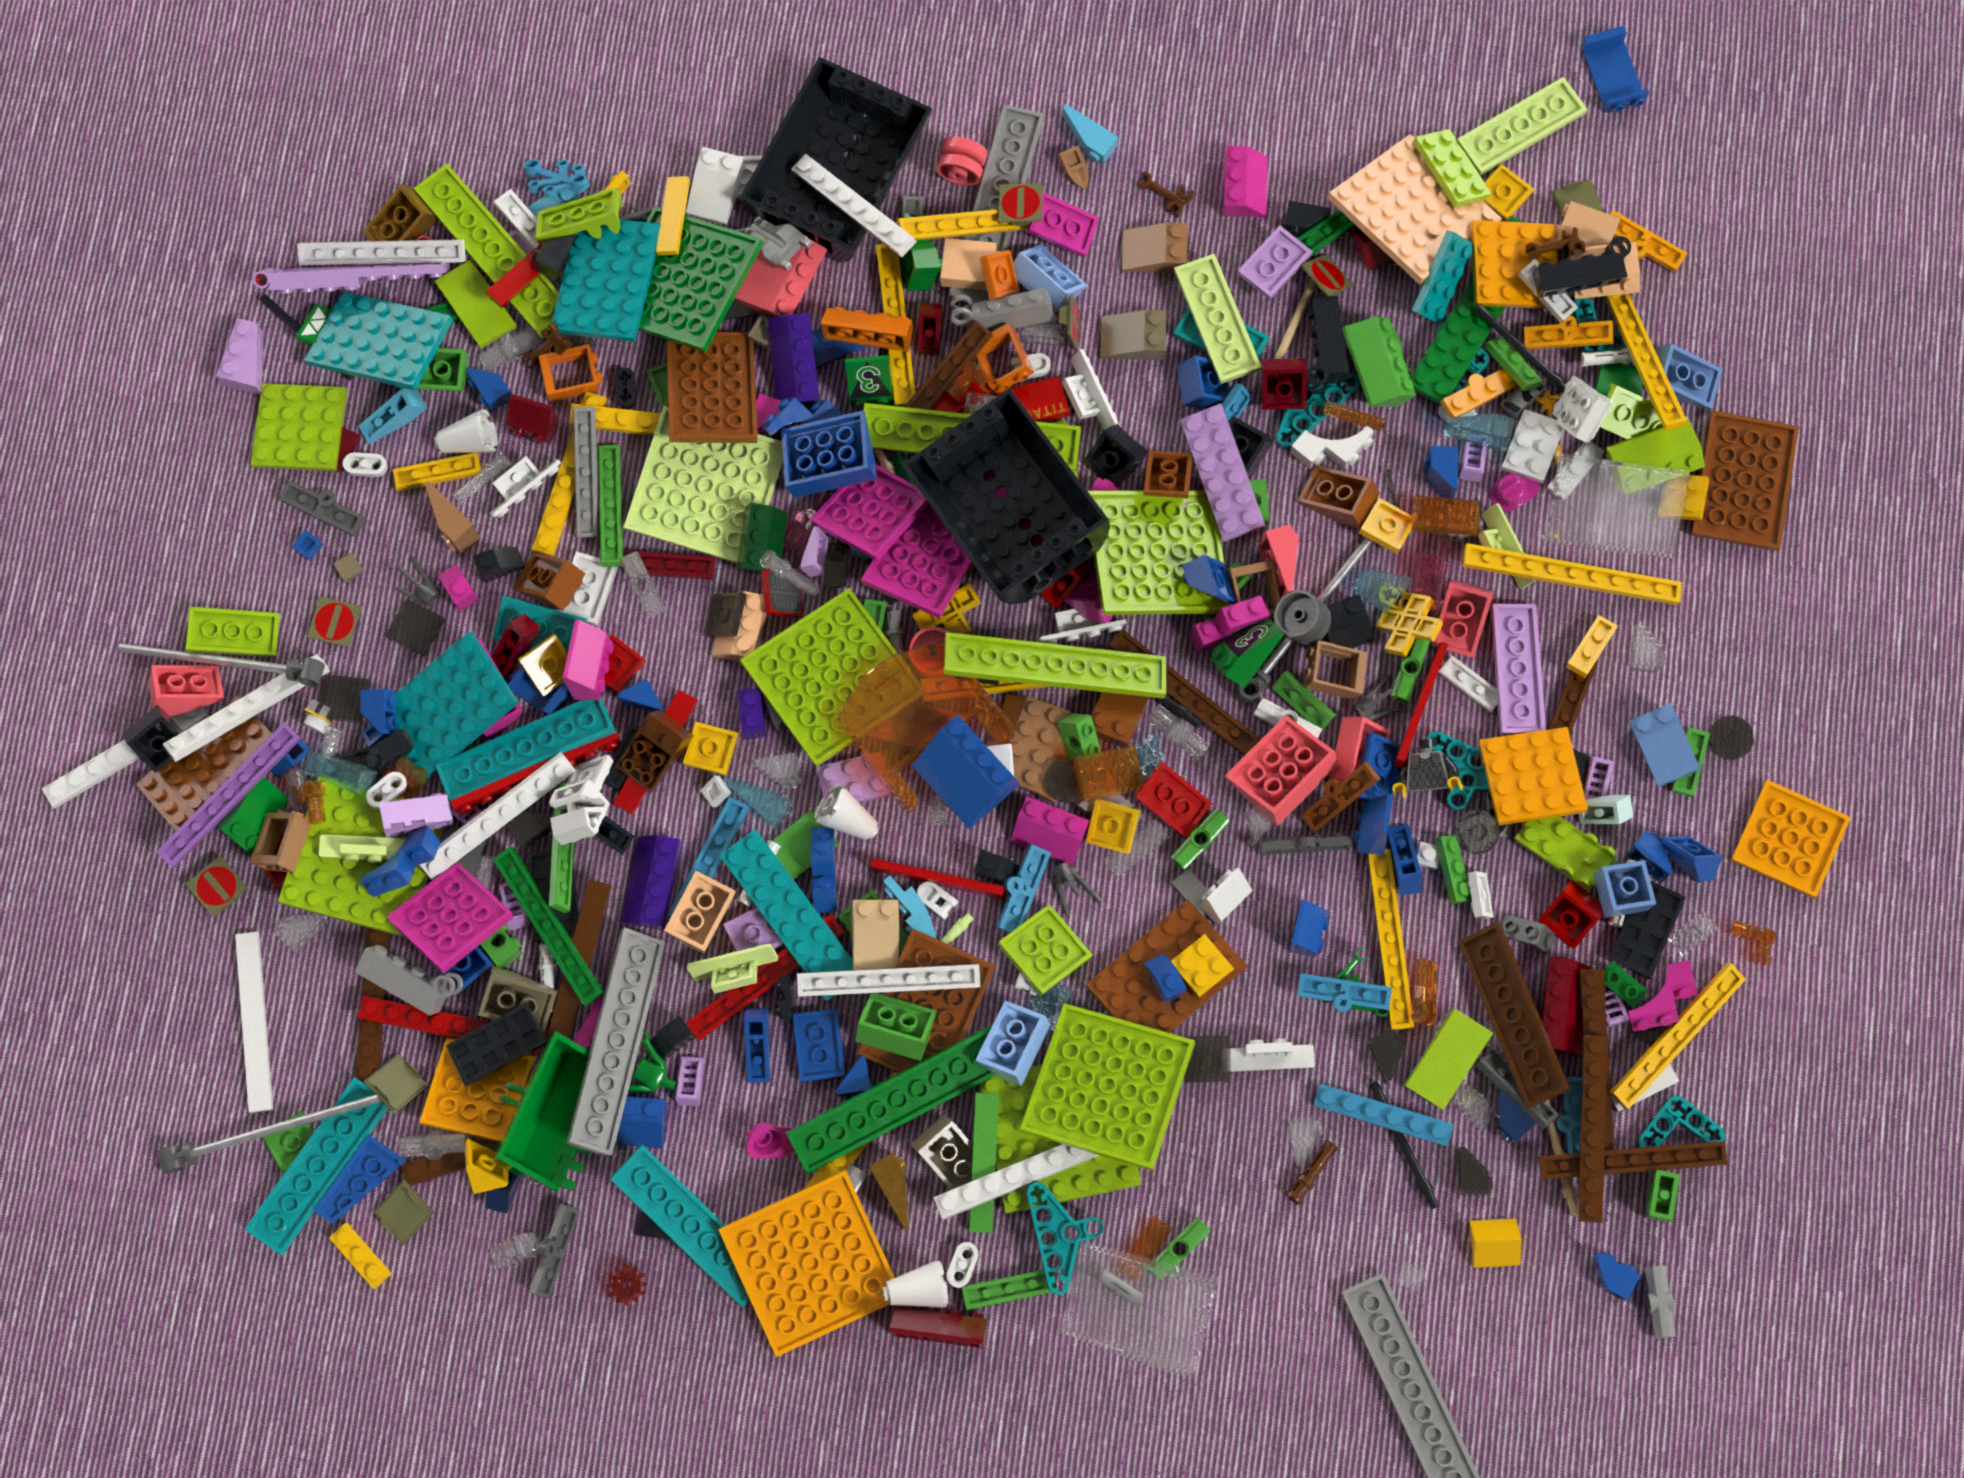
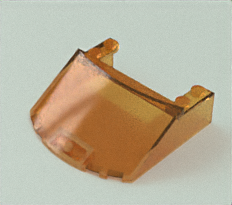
M937 642V644L927 646L922 644L907 652L901 651L878 664L860 680L858 687L853 693L849 694L846 704L837 719L878 780L886 787L907 815L917 807L918 798L899 772L917 760L940 729L957 714L965 723L976 717L990 736L998 743H1006L1015 737L1011 721L976 678L944 675L945 642Z

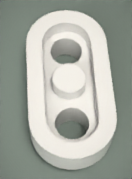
M353 452L346 455L343 460L344 469L352 476L380 477L386 473L388 468L386 460L380 454ZM354 463H359L357 468H352ZM380 464V468L375 470L374 466Z
M399 772L387 774L367 791L366 799L368 805L373 809L380 810L379 803L394 801L406 790L407 782L405 776ZM398 783L399 787L393 788L391 785ZM379 796L382 798V800L380 802L374 801V798Z
M970 1242L961 1243L956 1248L947 1272V1280L955 1288H962L969 1283L978 1259V1250ZM966 1250L971 1252L969 1259L963 1258V1252ZM957 1272L963 1274V1279L960 1281L954 1278Z

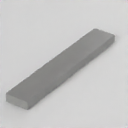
M596 407L573 408L576 538H599Z

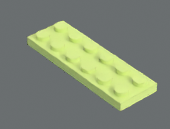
M1562 77L1461 136L1457 141L1478 174L1482 175L1587 113L1588 109L1567 80Z
M1215 254L1174 267L1175 275L1220 384L1260 371L1261 364Z

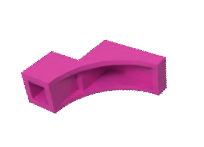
M1260 595L1221 608L1215 618L1195 624L1189 632V636L1196 652L1200 653L1217 647L1222 640L1251 624L1268 618L1270 614Z
M1690 960L1668 964L1666 981L1658 995L1647 1004L1628 1011L1633 1031L1647 1030L1662 1025L1668 1026L1679 1022L1675 1000L1698 995Z

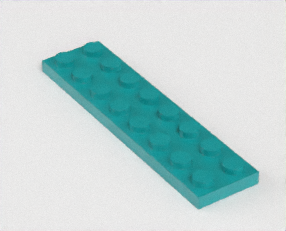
M601 697L600 701L581 700L456 755L443 763L440 762L435 766L448 799L451 801L552 758L560 752L565 753L614 734L616 730Z
M756 829L719 855L805 973L853 971L852 958ZM822 995V996H823V998H824V999L826 1000V1002H827L829 999H831V998H832L833 996H835V995Z
M354 1077L333 1107L375 1095V1093L367 1085ZM380 1100V1103L324 1119L244 1230L283 1256L314 1214L315 1208L366 1137L373 1132L389 1108Z
M641 1145L609 1179L743 1308L750 1301V1298L718 1230L725 1226V1224L644 1145Z

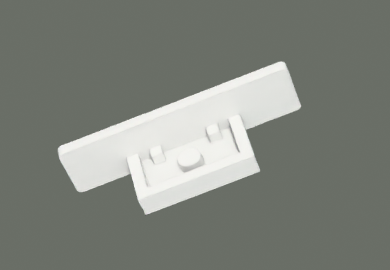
M1083 349L1078 350L1071 359L1077 376L1065 378L1062 384L1079 420L1097 416L1104 430L1117 425L1116 414L1108 402L1107 395L1104 393L1097 375H1095L1089 358Z
M524 456L493 481L492 484L504 497L505 501L489 513L490 516L493 518L496 516L502 517L509 511L507 508L513 502L517 504L526 497L524 494L530 488L535 490L543 483L541 481L542 478L546 475L550 477L559 470L558 465L561 464L559 459H555L539 472L529 458Z
M1075 609L1057 612L1054 616L1058 633L1042 636L1038 639V642L1058 644L1057 640L1075 641L1079 639L1080 635L1087 634L1088 637L1101 635L1100 631L1109 630V633L1121 631L1122 626L1126 624V619L1102 624L1090 622Z
M1274 1039L1273 1043H1264L1263 1040H1251L1250 1044H1246L1245 1048H1227L1222 1050L1223 1071L1313 1068L1315 1066L1313 1045H1292V1042H1287L1286 1039Z

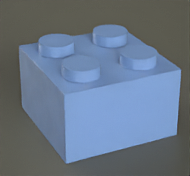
M1645 860L1605 866L1593 874L1604 918L1644 912L1656 905Z

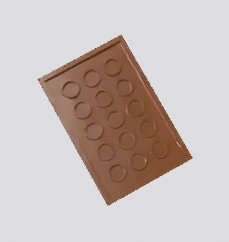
M716 332L706 352L666 340L669 442L757 443L753 341L748 339L750 332Z
M1711 411L1703 456L1705 467L1701 468L1700 475L1708 476L1709 484L1702 521L1693 520L1692 536L1779 552L1799 426Z
M236 695L221 709L227 707L228 705L239 700L240 698ZM253 716L177 762L171 760L156 773L151 770L136 783V786L171 827L177 831L272 733L256 716Z
M1187 899L1090 980L1086 987L1112 1017L1171 1033L1247 969L1248 965ZM1205 934L1234 970L1200 998L1184 982L1187 988L1185 994L1163 1004L1144 962L1164 953L1171 961Z
M912 929L895 969L979 964L981 987L884 992L883 995L937 1011L928 1045L921 1060L923 1061L965 1038L996 965L923 932ZM861 1044L857 1053L898 1073L921 1062L865 1044Z

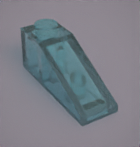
M1495 413L1448 418L1442 435L1506 452L1515 419Z
M313 751L308 752L304 773L355 794L367 793L374 786L377 771L361 764Z
M729 778L724 781L726 786L735 795L750 806L774 830L793 811L790 805L792 801L784 793L779 795L776 791Z

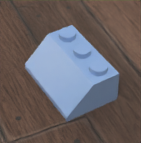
M1042 244L1020 252L1013 262L1017 282L1022 284L1028 291L1047 288L1053 303V313L1058 312L1061 307L1068 305L1071 294L1076 298L1087 287L1086 283Z
M1005 1000L975 1061L1000 1078L1022 1086L1051 1027L1046 1016Z

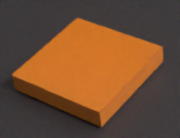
M1010 250L980 257L989 300L1020 291Z

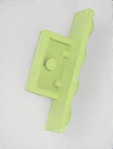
M1496 503L1484 511L1482 516L1489 530L1478 534L1481 545L1524 553L1500 504ZM1513 576L1519 589H1524L1536 581Z
M320 835L319 857L342 858L352 862L364 859L369 862L379 863L382 860L388 861L396 854L407 838Z
M764 944L688 963L687 970L695 981L712 977L711 989L714 993H719L757 983L758 966L778 961V955L771 944Z

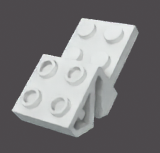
M1572 376L1571 380L1566 384L1561 398L1556 402L1552 415L1558 419L1556 423L1575 438L1584 442H1590L1595 437L1612 407L1613 401L1605 395L1598 393L1580 378Z
M609 755L575 765L574 769L576 771L569 776L565 787L554 790L549 801L550 806L555 809L568 810V813L550 818L553 836L561 845L570 842L574 843L586 837H593L598 832L601 821L605 817L610 804L600 792L613 763V759Z

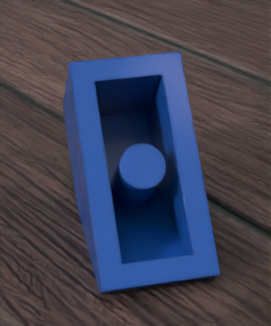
M1165 953L1144 962L1163 1004L1185 994L1187 988L1177 968Z

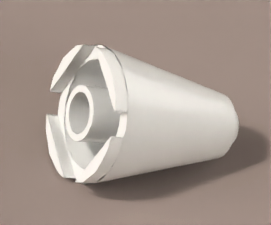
M484 409L478 410L438 431L434 438L436 448L440 449L442 453H484L496 451L493 447L498 445L497 432L494 422L489 423L487 418L490 417L489 412Z
M841 784L834 785L828 791L831 793L828 799L823 797L815 813V819H817L816 822L818 824L863 840L872 839L877 834L878 822Z
M931 1262L886 1281V1287H882L884 1301H889L890 1305L947 1307L948 1292L946 1282H944L942 1276L945 1274L941 1262Z

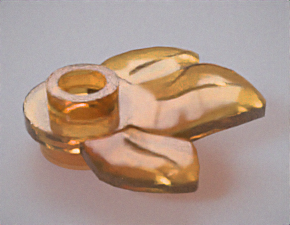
M406 757L398 759L395 769L385 770V776L391 772H399L405 776L407 787L401 794L405 798L416 796L420 791V787L427 781L426 769L424 767L415 768L413 762ZM398 783L392 784L395 787H399Z

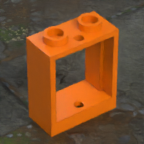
M1009 323L992 331L993 336L976 355L989 387L995 392H1004L1011 385L1025 381L1034 373L1018 333ZM1012 341L1022 366L997 379L987 354Z
M589 344L569 348L568 350L565 349V352L561 355H558L556 352L539 355L546 393L550 402L585 395V392L594 393L601 391L599 384L603 383L600 370L596 371L595 364L599 363L596 350H591ZM587 358L592 382L556 390L552 366Z

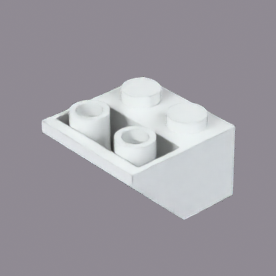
M1238 867L1233 872L1229 869L1216 882L1219 885L1218 887L1213 885L1200 897L1203 902L1199 906L1217 925L1253 891Z

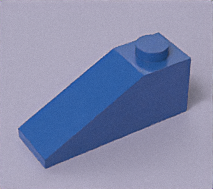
M1409 825L1388 827L1387 838L1389 849H1391L1393 871L1399 896L1422 892V872Z
M769 1008L746 1009L744 1030L747 1083L770 1082Z

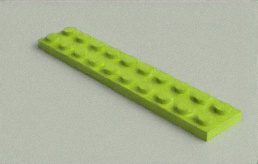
M447 163L413 188L456 240L464 239L465 251L494 284L527 256ZM540 274L510 301L542 340L544 337L541 335V331L545 327L550 331L547 326L552 323L559 292L543 274Z
M864 403L872 448L889 451L919 453L972 415ZM1036 422L1071 470L1076 471L1081 426Z
M946 632L944 675L1163 699L1166 696V656Z

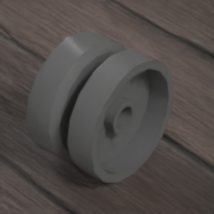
M1294 590L1284 595L1277 603L1274 619L1276 626L1286 636L1298 644L1310 645L1324 638L1329 631L1331 612L1325 603L1308 591Z

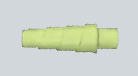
M969 913L962 919L959 918L941 941L947 944L951 943L969 927L968 925L974 918Z

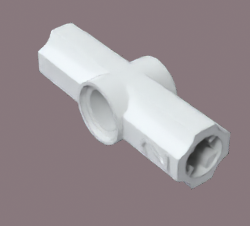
M1262 698L1254 713L1255 717L1272 726H1275L1287 715L1316 738L1319 737L1322 731L1318 726L1299 717L1294 711L1285 710L1265 698Z

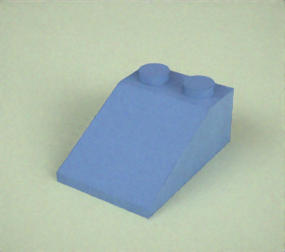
M1672 343L1656 347L1655 352L1677 400L1702 408L1712 409L1723 369Z
M1671 703L1629 721L1630 729L1658 787L1700 770Z

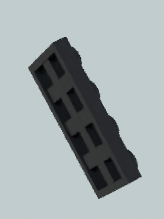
M552 850L527 853L528 871L549 903ZM574 859L570 912L563 913L552 908L570 938L574 937L579 919ZM534 927L536 943L544 942Z
M1652 881L1650 882L1656 905L1648 911L1627 914L1623 927L1608 957V961H1614L1617 965L1647 979H1651L1686 899V896Z
M526 1002L446 1045L464 1085L468 1087L545 1046L547 1040L530 1005Z

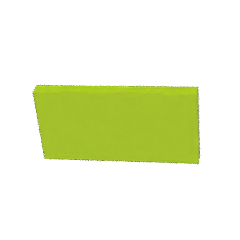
M471 259L434 280L436 286L480 349L517 328L504 307L501 309L486 295V291L490 286Z
M1453 1008L1404 1085L1444 1110L1493 1032Z

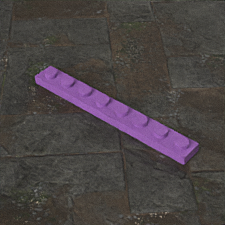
M283 722L156 853L172 868H175L302 738Z

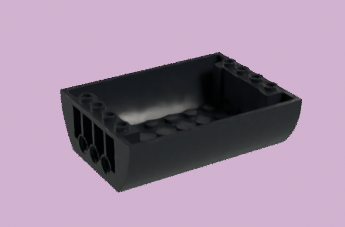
M818 57L739 197L740 202L754 220L759 216L762 220H766L775 226L790 224L810 240L828 249L824 255L825 257L838 263L847 262L853 258L867 230L794 174L791 168L807 154L879 210L931 117L933 108L824 58ZM856 134L865 136L861 142L855 141L853 137ZM848 151L855 153L852 159H846L843 155ZM818 204L826 206L822 212H816L814 207Z
M1010 388L902 464L907 474L995 595L1003 603L1021 604L1028 602L1097 553L1107 539L1110 529L1109 519ZM994 472L995 477L992 480H984L986 473ZM1000 488L1007 489V493L1003 497L996 496V492ZM1023 521H1030L1031 526L1027 530L1020 529L1021 523ZM1036 537L1043 538V543L1039 546L1032 545Z

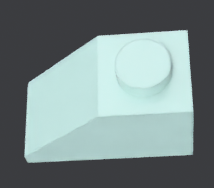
M1607 795L1586 799L1588 810L1586 813L1579 814L1580 824H1621L1633 817L1630 795Z

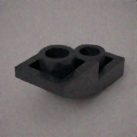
M791 972L778 978L779 982H777L780 994L785 996V998L777 1002L778 1006H776L777 1014L780 1019H783L784 1024L789 1023L793 1019L795 1012V987Z

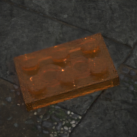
M1413 496L1412 531L1478 536L1479 501Z
M1135 745L1073 757L1081 802L1138 791L1143 785Z

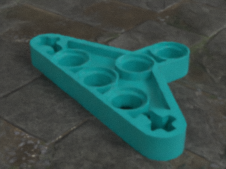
M1348 373L1347 381H1354L1353 387L1350 385L1346 387L1344 393L1341 389L1345 386L1346 382L1327 384L1326 390L1317 395L1311 394L1306 390L1309 398L1306 400V409L1286 410L1276 437L1278 447L1284 450L1290 449L1305 430L1311 432L1358 390L1360 383L1358 376L1354 373ZM1309 384V386L1315 390H1318L1323 387V385L1313 386ZM1332 392L1337 393L1340 397L1339 401H1329L1328 394ZM1320 406L1324 410L1323 415L1315 416L1312 413V408ZM1305 420L1308 423V427L1305 430H1300L1297 428L1296 422ZM1293 430L1294 434L1291 435L1290 442H1282V435L1287 437Z
M1433 731L1427 736V739L1435 740L1436 737H1439L1440 743L1445 746L1447 741L1450 742L1446 754H1443L1448 755L1458 767L1460 781L1464 775H1469L1473 778L1474 783L1471 786L1463 785V790H1460L1459 786H1454L1452 789L1453 793L1450 792L1448 795V807L1453 811H1461L1466 807L1473 792H1490L1484 765L1475 767L1470 761L1473 756H1480L1482 758L1481 752L1442 732ZM1440 744L1436 747L1432 746L1433 752L1443 751L1444 746ZM1454 746H1459L1462 748L1463 754L1460 757H1454L1451 755L1450 749ZM1454 795H1460L1463 797L1464 803L1460 806H1455L1452 804L1451 798Z
M1033 1182L1027 1188V1198L1047 1285L1053 1294L1062 1295L1068 1291L1079 1242L1099 1237L1103 1233L1104 1225L1096 1217L1074 1221L1043 1183ZM1034 1186L1044 1190V1193L1040 1194L1041 1202L1047 1200V1205H1038L1033 1208V1203H1038L1036 1196H1031ZM1044 1208L1049 1212V1218L1045 1222H1039L1036 1218V1213L1039 1209ZM1090 1221H1097L1100 1226L1096 1234H1090L1087 1231L1086 1226ZM1068 1226H1073L1077 1230V1235L1072 1240L1064 1236V1230ZM1046 1231L1052 1232L1054 1235V1242L1050 1245L1043 1244L1041 1240L1042 1234ZM1052 1254L1057 1255L1060 1259L1059 1265L1055 1268H1050L1047 1265V1258ZM1062 1268L1063 1274L1058 1273L1060 1281H1065V1285L1061 1287L1062 1290L1058 1291L1056 1287H1052L1056 1280L1054 1275L1049 1277V1272H1057Z

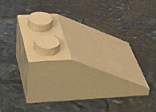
M853 900L851 905L853 971L895 969L899 960L898 900Z

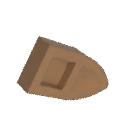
M1079 145L1059 153L1058 157L1065 173H1068L1075 184L1086 189L1089 180L1088 168Z

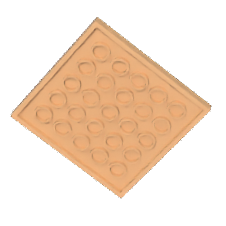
M1409 134L1329 192L1327 198L1420 285L1429 275L1430 267L1446 230L1453 231L1471 242L1470 223L1473 220L1501 221L1502 218L1483 201L1453 207L1413 144L1415 138Z

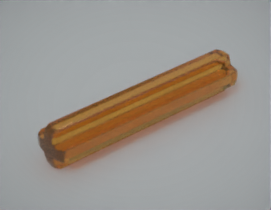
M1326 401L1322 409L1326 415L1365 427L1368 426L1378 431H1382L1385 426V419L1332 402Z

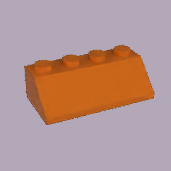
M833 307L826 309L821 320L824 340L909 352L913 322L905 316H897L895 318L888 317L884 313L868 314L863 310L847 311L842 307Z

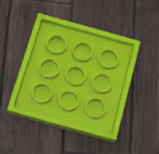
M262 383L251 466L253 468L336 471L347 402V388Z

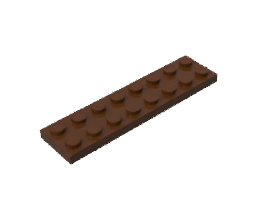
M1495 922L1459 940V946L1526 1107H1535L1569 1091L1570 1087L1501 923Z

